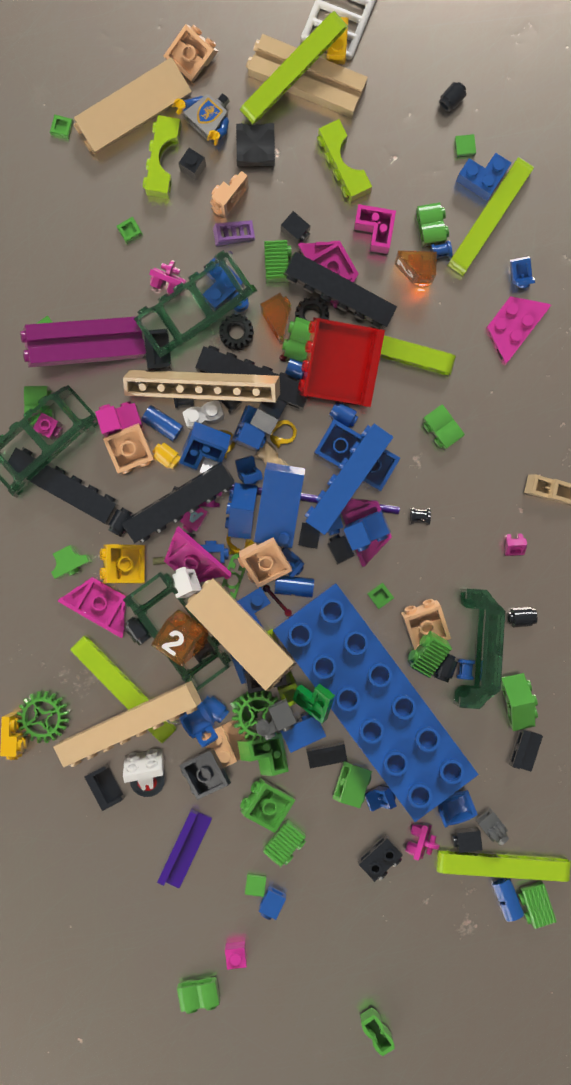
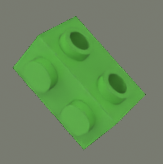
M344 761L332 799L343 804L361 808L365 800L367 786L371 782L372 771Z

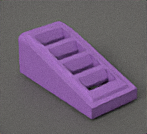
M252 220L215 223L213 227L216 246L255 240ZM243 227H246L247 235H244ZM236 228L239 229L240 236H237ZM229 229H231V234H232L231 237H229V233H228V230H229Z

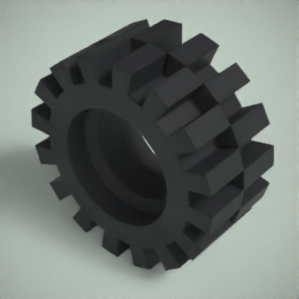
M310 296L309 299L306 297L296 307L295 318L299 317L307 320L305 312L310 308L318 310L319 318L329 320L328 305H325V301H321L318 297L313 298L314 296Z
M234 313L230 317L226 316V319L222 320L219 327L221 341L231 350L232 348L235 350L245 349L244 347H248L253 340L254 330L251 321L241 314L235 315ZM234 325H239L244 329V334L239 339H234L229 335V330Z

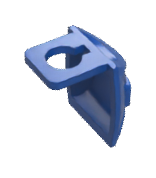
M201 702L197 706L198 709L190 714L184 712L180 714L181 717L179 719L188 735L192 739L196 737L201 747H206L217 740L218 735L213 729L215 724L210 711ZM204 732L212 734L209 739L202 740Z
M468 790L456 792L438 805V812L445 828L449 825L468 821L478 815Z

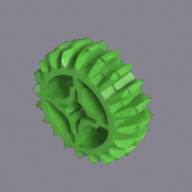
M262 690L261 694L254 692V695L246 691L247 698L243 695L239 697L242 703L235 701V705L239 709H232L233 713L238 714L232 716V720L239 721L234 724V727H242L238 733L242 734L245 731V739H248L251 734L252 740L259 736L262 742L263 736L259 735L257 730L249 727L257 724L260 720L253 719L255 717L254 711H258V713L261 711L262 718L268 721L265 717L269 711L268 707L275 704L278 700L277 696L271 699V691L268 692L267 696L264 695L265 690ZM263 700L267 703L261 707H256L251 701ZM245 706L251 713L246 723L242 719V711Z
M38 691L37 697L32 693L29 695L30 699L25 698L23 700L26 705H19V708L23 711L17 712L18 716H22L21 719L17 720V723H23L19 730L26 729L25 737L31 734L30 741L37 737V743H41L42 739H44L45 743H48L50 738L53 741L57 739L56 734L58 736L63 735L60 729H67V726L63 723L69 722L68 718H64V715H68L69 711H63L67 704H59L63 700L61 697L55 700L56 693L49 697V691H45L44 695H42L41 691ZM39 702H47L54 708L47 710ZM34 705L35 716L29 721V711ZM51 713L47 716V718H45V720L40 719L36 721V719L40 718L39 716H41V714L43 715ZM57 713L58 720L55 728L53 729L51 726L53 725L51 722V718L54 714ZM39 724L43 727V729H46L47 732L37 731L32 726Z

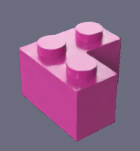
M358 204L354 230L372 233L369 251L383 254L389 253L396 210Z
M131 401L120 404L119 408L110 406V404L99 407L98 411H95L104 436L138 423L141 428L144 427L138 407L135 403H131Z

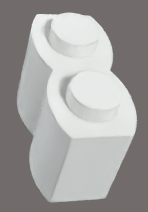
M219 401L207 402L202 407H190L183 412L188 429H192L194 422L205 425L206 423H218L224 419Z

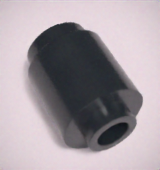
M452 82L440 96L439 104L448 112L452 109L454 110L466 97V87L460 82Z
M123 507L121 510L116 509L108 524V530L122 537L123 533H126L122 523L131 516L132 512Z
M531 607L512 608L507 616L508 623L512 624L513 628L532 626L537 624L538 620L536 609H531Z
M133 616L125 622L126 627L124 630L134 643L140 646L151 638L150 631L140 617L136 619Z
M447 654L445 660L436 669L434 678L448 683L452 679L458 661H455L456 657Z

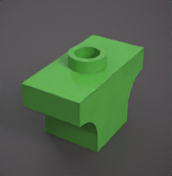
M69 545L53 553L56 567L51 573L54 579H59L67 574L72 576L80 572V567L92 561L89 555H79L74 546Z

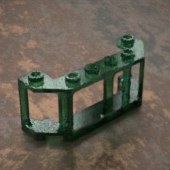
M223 250L214 256L216 260L207 263L203 267L205 270L200 274L195 272L188 277L189 281L186 284L180 283L175 286L172 294L168 295L166 293L158 299V304L150 308L145 306L137 312L139 315L134 320L160 358L189 341L257 292L255 286L248 282L232 258V251L225 253ZM227 259L246 286L245 289L241 287L228 267ZM217 267H222L239 294L216 311H213L197 288L196 283ZM189 290L205 313L206 318L182 334L164 307L182 292ZM154 312L159 315L173 336V340L161 348L142 322V319Z
M69 385L60 388L48 397H42L38 401V406L34 409H29L23 415L24 418L20 422L13 423L5 435H0V450L23 430L42 450L41 455L20 473L15 471L0 452V463L12 475L13 482L10 486L1 474L0 481L8 488V492L16 498L24 492L22 488L29 485L28 482L82 433H87L90 427L96 428L99 425L96 414ZM73 394L91 415L84 419H79L63 400ZM55 402L72 420L73 426L53 444L48 445L30 423Z
M159 572L125 597L123 601L128 607H131L133 613L141 620L181 675V679L185 683L192 681L196 691H198L231 667L229 663L231 659L225 651L222 652L219 645L221 643L214 636H211L203 624L185 607L187 602L184 599L186 598H178V600L189 613L191 619L175 631L184 634L197 625L216 653L214 655L211 654L192 669H188L177 653L173 656L162 648L163 644L173 642L179 636H164L147 611L170 593L177 594L178 590L172 584L174 581L168 573ZM160 577L167 588L145 604H139L133 596ZM219 657L225 667L198 686L194 680V675Z
M460 589L461 604L466 608L478 609L474 686H458L454 691L453 704L459 708L480 709L491 697L501 691L506 611L487 590Z

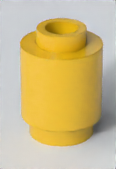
M158 443L152 451L154 453L153 458L166 468L173 470L179 464V453L166 443L162 445Z

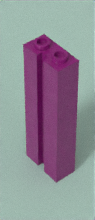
M141 316L25 324L23 331H20L21 342L25 343L26 350H23L24 362H28V368L143 358L146 355L145 343L142 337Z

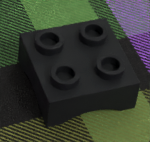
M274 123L260 125L236 124L237 166H275Z

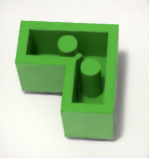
M524 673L502 677V692L507 703V717L512 730L517 731L535 727V719L538 718L535 706H538L536 695L531 693L532 686L530 680H526Z
M277 733L275 737L265 740L263 737L262 742L259 736H256L255 740H252L251 737L237 741L240 760H258L261 775L275 776L289 772L282 733Z

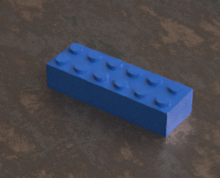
M375 423L372 426H366L360 435L363 437L361 442L356 441L349 451L352 455L349 459H343L338 467L341 469L338 475L333 474L327 482L330 485L326 492L323 490L316 498L318 503L315 508L311 506L304 515L307 517L305 522L326 535L393 439L392 435Z

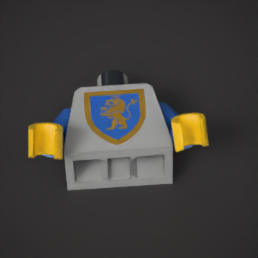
M223 93L216 100L209 94H206L205 96L184 101L179 98L174 101L172 108L178 107L176 113L180 115L184 111L185 120L200 132L207 141L211 143L214 141L213 145L216 146L218 141L227 134L229 119L225 106L230 100Z

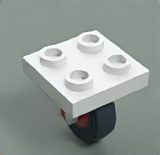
M162 748L150 749L141 753L133 752L124 756V783L130 782L132 790L137 795L152 797L162 791L165 784Z

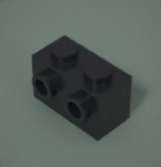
M384 835L358 860V864L375 882L377 879L382 880L387 875V870L391 866H397L402 861L401 857L403 854L391 839Z

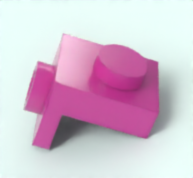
M41 413L33 429L54 441L55 438L61 435L63 424Z

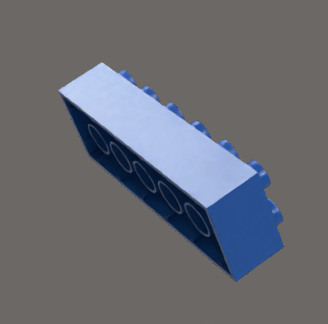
M336 583L273 629L314 687L321 684L335 695L331 710L414 822H417L479 775Z

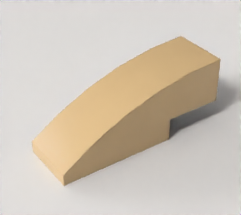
M536 474L528 475L524 493L571 505V483Z

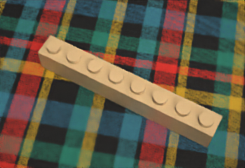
M129 370L123 377L125 396L276 402L280 395V376Z
M192 681L66 738L53 746L63 767L68 765L74 767L82 762L81 759L85 757L89 760L97 756V752L101 750L107 752L113 749L114 744L118 742L122 745L130 741L131 736L136 735V737H140L146 734L147 729L151 727L155 730L163 726V722L166 720L173 722L181 717L180 714L184 712L190 714L198 709L197 706L202 701Z

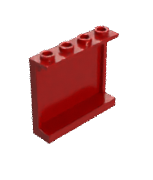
M314 317L313 321H310L309 324L310 340H307L305 345L307 357L302 363V372L304 374L303 379H300L298 385L300 395L371 407L385 330Z

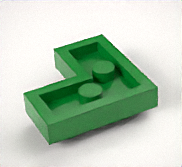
M321 684L315 687L313 693L303 685H299L295 690L293 701L323 724L328 719L335 695Z

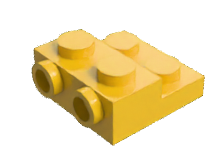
M103 545V548L100 549V560H103V568H100L99 573L103 583H145V545Z
M9 713L2 716L0 756H6V760H18V757H22L24 749H27L28 739L24 736L25 732H17L21 723H17V720L20 719L17 713Z

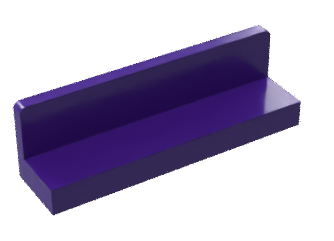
M193 808L191 809L157 883L163 886L165 883H168L176 888L181 887L211 823V817Z

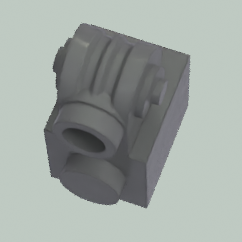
M284 699L269 706L268 710L272 716L271 721L268 722L266 719H260L256 724V730L259 735L268 740L275 737V732L283 729V732L292 729L294 727L293 724L297 722L287 700Z
M491 808L476 819V822L492 842L496 841L499 845H503L509 840L506 833L508 831Z

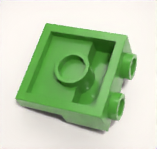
M260 778L258 782L255 781L252 784L249 797L242 800L240 811L244 817L275 833L296 800L279 790L276 786Z

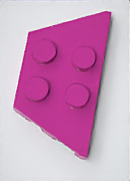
M340 241L298 244L303 256L349 281L354 282L359 275ZM330 301L333 308L336 309L337 303Z
M509 297L486 327L503 358V363H508L550 308V304Z
M351 498L341 514L345 524H348L382 509L378 501ZM391 532L387 535L388 538L377 542V539L373 540L366 550L358 552L356 549L362 567H365L392 538Z
M179 526L176 528L164 559L167 565L174 571L182 567L195 569L199 584L219 577H224L225 579L231 577L232 572Z
M91 577L58 600L64 606L118 637L123 638L126 595Z

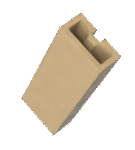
M262 34L260 40L257 39L253 49V51H256L255 55L249 57L247 61L248 76L265 82L297 48ZM319 57L287 92L353 118L367 85L368 77Z
M171 57L75 116L74 120L76 123L73 125L79 135L82 133L85 136L86 140L83 142L89 152L93 150L97 154L171 108L176 99L184 100L189 97L192 91Z
M207 580L201 586L202 590L198 594H193L188 599V604L185 607L265 691H270L297 663L217 580Z

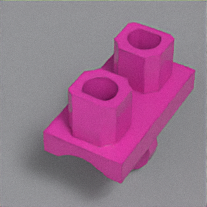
M172 260L169 265L162 263L161 269L166 270V272L157 268L150 270L149 275H152L150 286L160 289L163 280L167 281L169 285L166 292L177 295L181 287L185 286V279L172 274L179 275L180 270L175 268V262Z
M431 824L412 825L411 834L418 836L419 840L418 843L408 841L405 851L413 855L415 860L423 859L426 847V854L428 855L432 854L433 849L439 850L440 845L435 843L437 836L432 834L430 836Z

